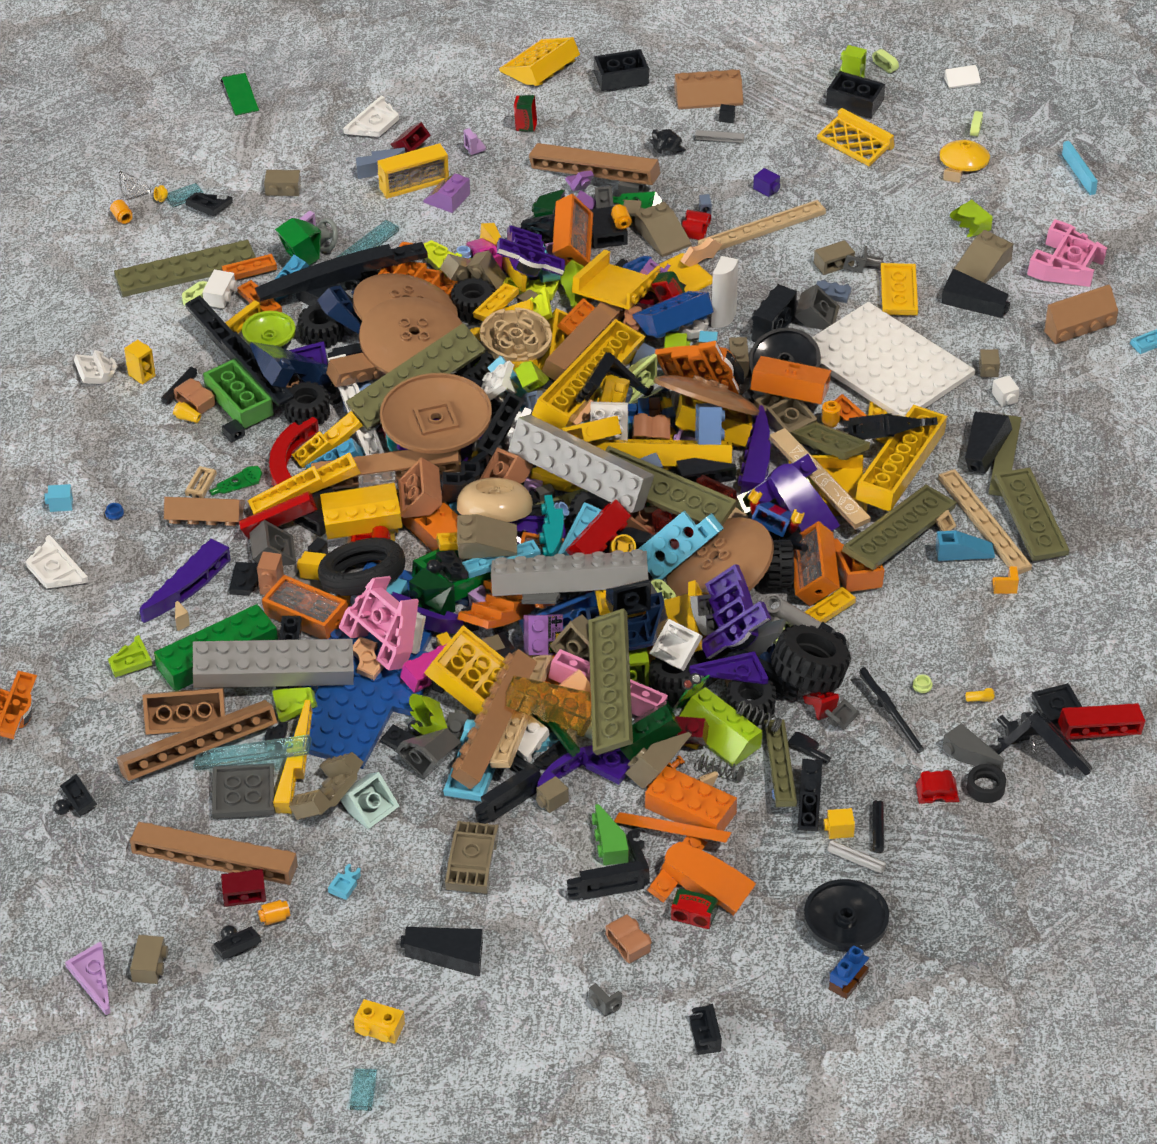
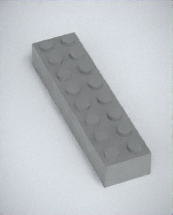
M530 414L518 417L508 452L518 455L524 460L609 502L617 499L631 513L644 509L654 474Z
M635 549L631 552L616 550L612 553L600 551L592 554L575 553L567 556L556 554L550 557L537 555L533 558H526L525 556H518L515 559L499 557L492 560L491 565L493 596L606 590L607 588L648 579L647 551Z
M353 639L193 642V688L353 685L354 682Z

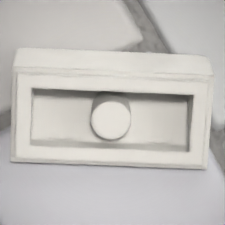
M976 65L945 70L944 79L949 89L981 83Z

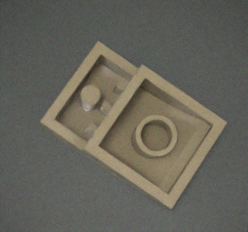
M767 393L754 401V405L758 409L759 405L764 407L768 424L777 431L785 428L790 433L793 430L817 421V418L802 400Z

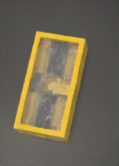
M440 143L377 161L379 188L386 199L437 185L449 177L448 154Z

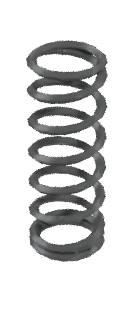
M745 700L740 702L736 711L737 715L740 714L742 716L746 707L750 705V711L746 719L750 717L751 712L756 708V715L752 722H755L757 715L762 711L763 714L759 725H761L763 718L769 714L765 728L768 727L770 720L775 717L771 731L774 733L778 731L782 723L781 718H776L775 715L770 716L769 712L764 714L763 709L758 711L757 706L752 708L751 703L746 705Z
M701 755L698 769L701 770L705 767L706 772H708L712 768V772H714L715 758H713L712 764L707 770L709 756L706 757L704 763L705 755ZM720 760L716 769L720 776L725 773L726 778H728L732 774L733 780H742L745 771L744 766L741 765L734 778L735 764H733V768L727 776L729 762L726 763L724 771L720 774L722 760Z

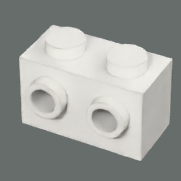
M220 270L213 271L203 290V299L209 306L225 308L227 302H230L231 294L237 288L234 273Z

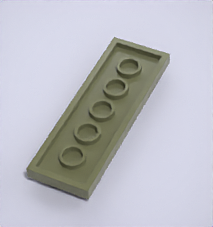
M1031 468L995 473V482L1032 561L1068 555L1069 548Z

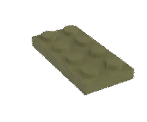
M817 422L790 432L800 444L824 451L828 455L837 456L841 460H847L849 457L862 454V452L870 449V442Z

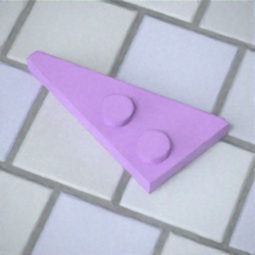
M98 942L66 961L65 965L104 1014L108 1015L111 1012L102 943Z

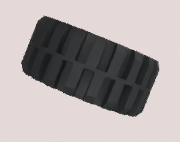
M805 624L799 626L792 625L784 629L779 635L771 656L773 669H775L778 676L782 677L783 681L789 682L791 686L798 687L802 691L820 692L821 694L832 692L841 686L851 662L848 647L844 645L841 639H837L836 635L828 633L822 628L818 629L816 626H806Z

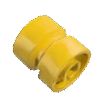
M626 534L616 536L609 545V553L616 550L631 552L636 549L634 539Z

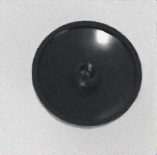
M778 328L765 333L755 342L749 354L751 374H753V369L760 356L818 368L821 367V354L818 344L809 334L795 328Z
M837 879L826 882L811 892L804 907V923L809 934L818 943L829 949L848 952L852 946H856L864 950L875 945L885 935L889 924V908L884 897L872 886L857 880Z

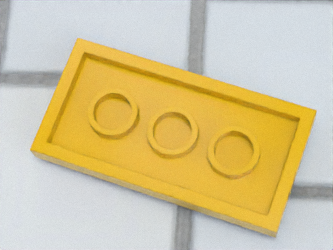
M881 263L882 312L889 315H918L916 264Z

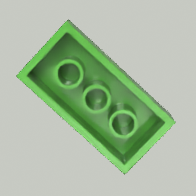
M235 359L203 373L205 388L214 393L217 403L233 420L236 419L244 428L274 415L272 398Z

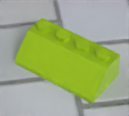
M706 687L690 698L680 714L681 717L706 719L709 731L707 745L705 746L726 763L729 762L731 767H733V764L736 766L761 748L762 730L743 715H737L735 709Z

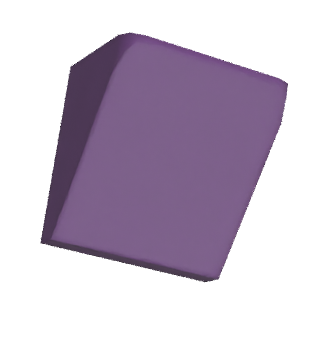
M580 190L577 198L589 209H594L596 200Z

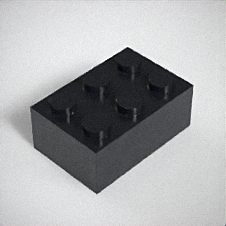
M641 49L594 56V74L601 91L649 84V66Z
M839 71L827 88L826 105L838 109L843 108L851 113L872 118L884 101L885 84Z
M777 284L769 292L768 297L762 300L760 307L754 310L751 316V320H753L751 328L752 342H756L769 331L787 328L795 319L796 290Z

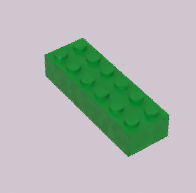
M258 604L253 605L155 651L156 668L172 689L179 691L193 684V642L278 640L277 627Z

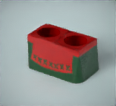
M517 95L513 105L516 131L534 132L537 125L535 96Z
M673 271L658 273L651 284L659 302L685 292L676 273Z
M677 889L671 906V920L710 929L718 910V900L712 896L685 889Z

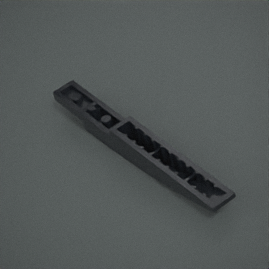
M423 242L392 249L389 244L381 245L295 271L255 287V291L260 301L360 279L363 272L428 258V252Z
M200 295L185 303L186 309L203 326L210 339L230 360L235 359L272 398L276 405L281 406L294 398V395L287 387L272 386L262 374L250 346L237 332H233Z

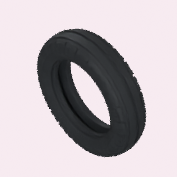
M365 538L355 542L352 541L337 547L321 560L318 567L319 581L324 589L332 594L340 596L361 595L372 578L390 576L389 584L394 582L404 571L405 554L400 545L391 539ZM373 560L382 561L376 566L363 571L341 573L346 568L358 563Z

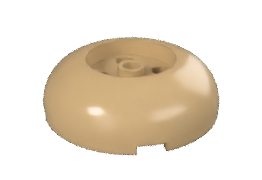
M515 308V310L505 311V309L493 312L483 321L480 328V340L483 347L495 360L499 356H503L506 361L539 360L546 354L551 345L552 332L548 321L532 310Z
M484 478L473 481L461 490L457 498V511L461 515L478 514L505 522L516 521L528 516L532 512L533 506L529 491L520 483L505 478Z

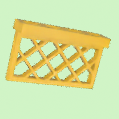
M843 108L837 111L838 116L817 135L818 140L869 167L887 149L891 151L895 147L893 134ZM837 123L844 126L840 128H834V126ZM847 131H854L857 134L847 135ZM845 132V135L836 137L835 133ZM833 133L834 137H825L826 134ZM860 138H867L870 141L861 142ZM858 139V142L849 143L848 140ZM846 140L847 144L841 145L837 143V141ZM873 145H880L882 147L874 149ZM871 146L872 149L862 150L861 147ZM859 147L860 151L853 152L850 148ZM872 154L873 156L868 160L863 155Z

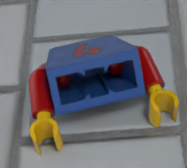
M753 488L748 496L750 512L753 515L751 519L758 521L767 530L781 537L784 536L786 531L794 533L799 524H801L805 513H799L797 509H794L793 513L770 502L760 504L759 500L763 494L756 492Z

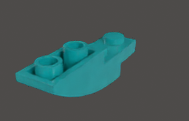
M544 495V503H541V513L545 515L542 532L539 533L540 544L544 545L542 547V555L550 557L558 554L561 548L564 516L563 508L555 509L552 495Z

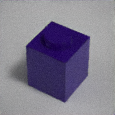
M763 168L754 175L753 189L770 197L780 189V176Z

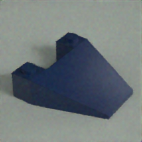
M341 285L328 288L317 300L326 315L359 334L362 320L357 316L353 303Z
M255 342L249 344L262 374L272 386L286 388L294 373H297L305 383L307 381H311V383L316 382L318 385H323L324 389H327L332 383L326 373L328 367L326 364L319 363L279 346Z
M662 592L651 594V610L646 611V614L628 618L629 651L653 646L668 621ZM598 606L586 608L587 620L601 616Z

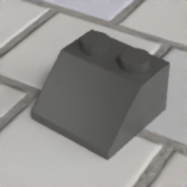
M815 284L801 293L795 317L806 327L824 330L836 322L840 306Z
M263 520L250 532L252 559L256 563H259L262 552L282 554L283 566L296 563L293 535L266 520Z

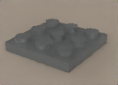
M274 763L213 767V819L275 815L273 804Z

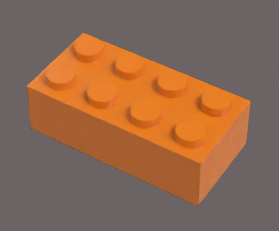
M666 766L646 790L645 808L674 822L724 831L737 813V797Z

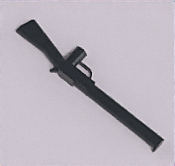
M866 667L861 668L859 671L860 677L877 695V705L886 709L916 752L921 753L924 750L923 746L897 711L888 694L878 686Z

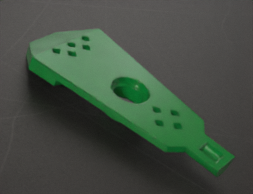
M656 192L625 193L620 197L613 196V203L623 205V200L641 201V208L644 209L662 203V199Z
M258 466L246 467L241 472L218 483L216 488L209 490V493L212 496L218 493L226 494L260 483L262 471Z

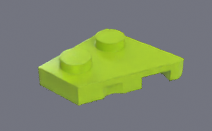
M139 635L134 637L133 643L129 646L124 645L118 653L113 654L108 659L115 678L152 666V660Z
M310 687L276 689L272 691L278 719L281 722L300 715L305 700L311 701L312 708L317 707L314 691Z

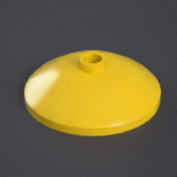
M971 140L951 141L941 148L939 154L940 160L944 165L960 171L980 170L986 167L990 161L988 150L983 145Z

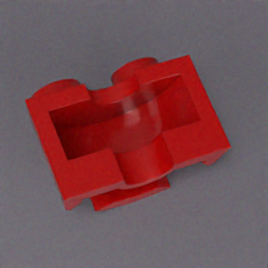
M687 209L686 220L682 222L685 233L690 239H704L707 234V228L711 223L712 215L707 212Z
M950 770L924 771L920 774V778L916 783L919 804L933 803L937 799H943L945 803L959 802L956 779Z

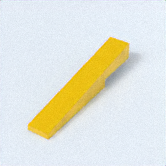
M481 223L480 238L489 241L497 247V242L501 236L495 223ZM502 256L503 269L519 290L525 292L526 274L514 270L510 259Z
M349 452L319 469L312 466L247 501L253 514H256L304 492L310 491L314 493L361 474Z
M305 700L276 791L273 801L276 813L292 814L289 805L294 798L296 779L305 778L313 713L310 700Z

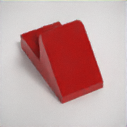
M820 692L804 695L803 699L805 704L813 705L817 720L828 717L825 713L827 709L832 712L837 707L839 694L832 692L824 694Z

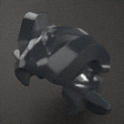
M655 129L652 131V139H647L660 154H662V150H672L674 155L678 151H686L681 146V137L671 129L661 131Z

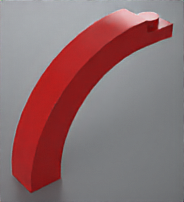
M311 417L301 425L293 422L276 439L269 457L270 476L273 487L292 477L287 469L289 460L302 444L319 432L318 420Z

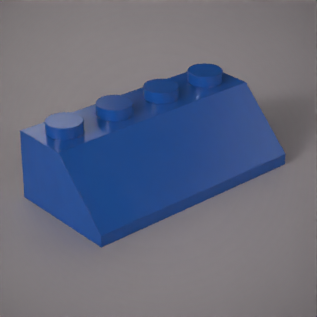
M687 291L632 315L647 335L660 338L665 336L666 332L679 330L680 326L693 324L694 320L706 319L707 315L714 311L709 292Z
M594 591L585 592L531 615H563L564 629L570 621L582 614L587 619L586 608L598 606ZM524 618L518 621L524 635Z

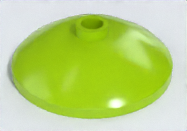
M278 311L256 313L250 316L242 326V335L248 344L255 342L279 347L291 341L296 331L293 319L287 314Z

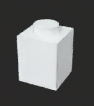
M1010 375L993 380L992 394L1001 407L1018 402L1020 389Z

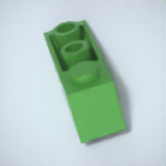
M595 804V813L591 815L593 826H597V829H594L595 841L600 842V845H597L598 857H602L604 866L628 863L626 834L599 804Z

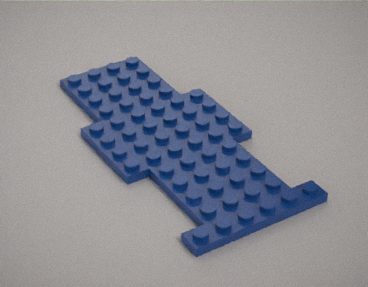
M367 561L363 570L376 566L379 563ZM404 570L398 578L407 580V597H410L409 581L413 576L412 572ZM468 596L455 601V603L469 606ZM334 629L329 639H353L354 645L359 637L350 638L341 629ZM423 630L420 651L417 654L411 653L409 660H414L423 653H429L425 649L434 631ZM369 632L368 636L363 638L377 643L375 655L378 656L383 643ZM353 655V685L301 687H310L316 691L317 707L312 708L313 713L307 754L327 759L353 752L363 761L360 767L363 769L391 714L397 712L412 716L410 711L413 710L409 705V698L412 694L423 695L426 688L413 693L400 678L402 669L388 670L384 667L375 680L357 673L359 660ZM295 732L288 743V749L291 747Z

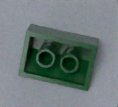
M666 700L632 721L633 744L621 747L620 749L631 761L643 747L647 750L652 744L672 738L682 732L669 702Z

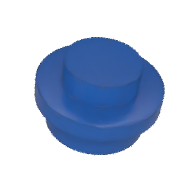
M110 503L106 507L105 515L108 519L117 520L124 515V509L119 503Z

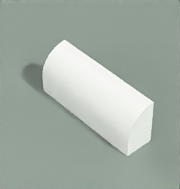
M721 256L713 272L712 307L714 312L711 313L712 328H721L729 325L736 315L738 259Z

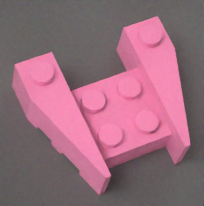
M1054 219L1049 227L1045 245L1057 249L1053 255L1036 249L1030 259L1027 275L1043 281L1090 287L1094 269L1089 268L1092 261L1101 265L1104 264L1107 247L1099 242L1094 243L1089 240L1088 235L1075 231L1076 228L1071 224Z
M391 577L372 578L367 584L366 590L362 595L357 596L355 603L347 608L339 629L350 638L365 637L370 632L383 643L376 660L388 670L402 669L403 664L409 660L412 653L419 600L410 599L399 602L386 591Z

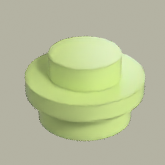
M923 674L918 675L912 684L913 689L919 693L929 692L933 685L930 677Z

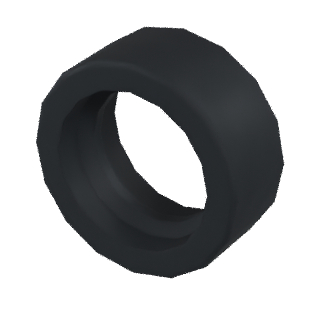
M980 764L970 770L966 788L968 794L976 801L993 803L1000 800L1004 795L1007 779L1005 773L1000 768L990 764ZM989 778L996 781L998 787L984 789L977 786L975 780Z

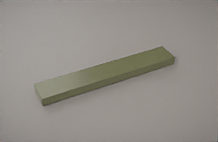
M1009 415L1012 431L995 457L989 488L990 495L1002 496L994 476L995 473L1011 471L1013 468L1022 417Z
M782 719L781 726L775 733L771 731L775 720H770L768 727L765 728L776 807L797 806L785 720Z

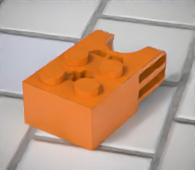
M834 538L838 576L843 588L848 592L882 588L885 572L883 565L881 564L874 570L866 567L861 562L842 552L844 544L838 538Z

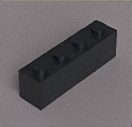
M508 392L473 451L472 457L485 451L488 453L489 459H491L525 400Z

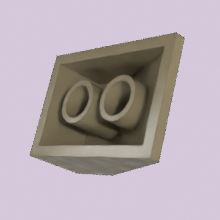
M665 202L635 213V229L661 257L691 246V242L674 211Z
M984 230L973 240L954 269L986 283L1012 260L1014 244Z
M478 514L457 515L459 559L517 556V525Z
M582 614L569 622L550 647L556 654L561 649L590 662L588 620Z
M687 732L654 743L647 750L643 747L627 764L630 768L625 774L644 789L662 772L692 734Z

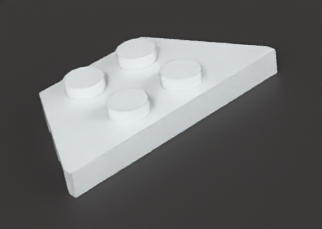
M381 95L343 128V132L349 135L380 137L399 120V114L392 109L390 103L387 104L385 102V97Z
M50 535L45 538L46 542L43 546H38L35 553L26 561L27 568L46 589L88 582V576Z
M531 716L516 754L525 761L530 762L533 752L535 750L538 751L542 743L550 735L549 729Z

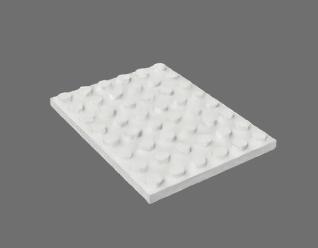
M870 302L865 303L812 337L820 349V368L832 370L831 376L886 412L896 416L905 417L913 404L923 408L928 407L975 375L974 368L889 314L882 312L881 309Z

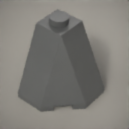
M446 728L404 740L400 743L396 752L425 779L457 749L461 742L453 732Z

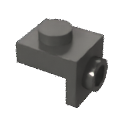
M845 699L832 712L828 709L825 711L829 717L827 721L834 728L839 726L843 731L860 714Z
M455 710V713L449 712L447 720L448 730L461 739L467 719L471 720V717L463 710Z
M595 983L589 987L588 1000L593 1008H597L606 1017L620 1009L622 1006V993L617 991L609 997Z

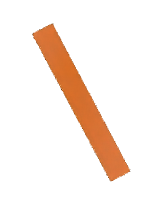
M619 812L614 820L615 823L724 843L727 842L732 833Z

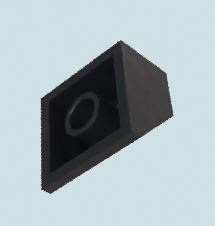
M650 579L607 588L606 604L610 613L623 608L626 610L627 615L651 610Z

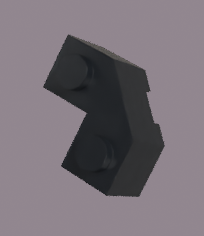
M461 461L460 473L442 472V501L457 502L461 490L469 483L480 479V462Z

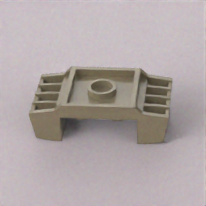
M353 752L327 758L319 767L328 778L322 782V787L318 790L295 795L289 805L296 819L300 820L301 818L305 819L306 817L318 814L322 815L328 808L335 807L358 779L357 773L363 761Z
M457 821L447 866L446 890L488 894L493 852L497 849L498 824Z

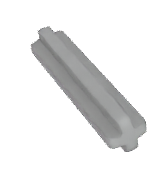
M696 130L695 139L744 143V133Z
M831 841L828 845V852L878 873H883L886 868V862L838 842Z

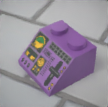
M454 173L442 180L423 202L453 213L470 195V180L467 177Z
M524 615V653L527 655L556 654L550 645L563 631V615Z

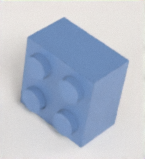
M696 403L695 441L699 445H721V440H724L725 431L721 427L722 421H725V410L722 407L708 403Z

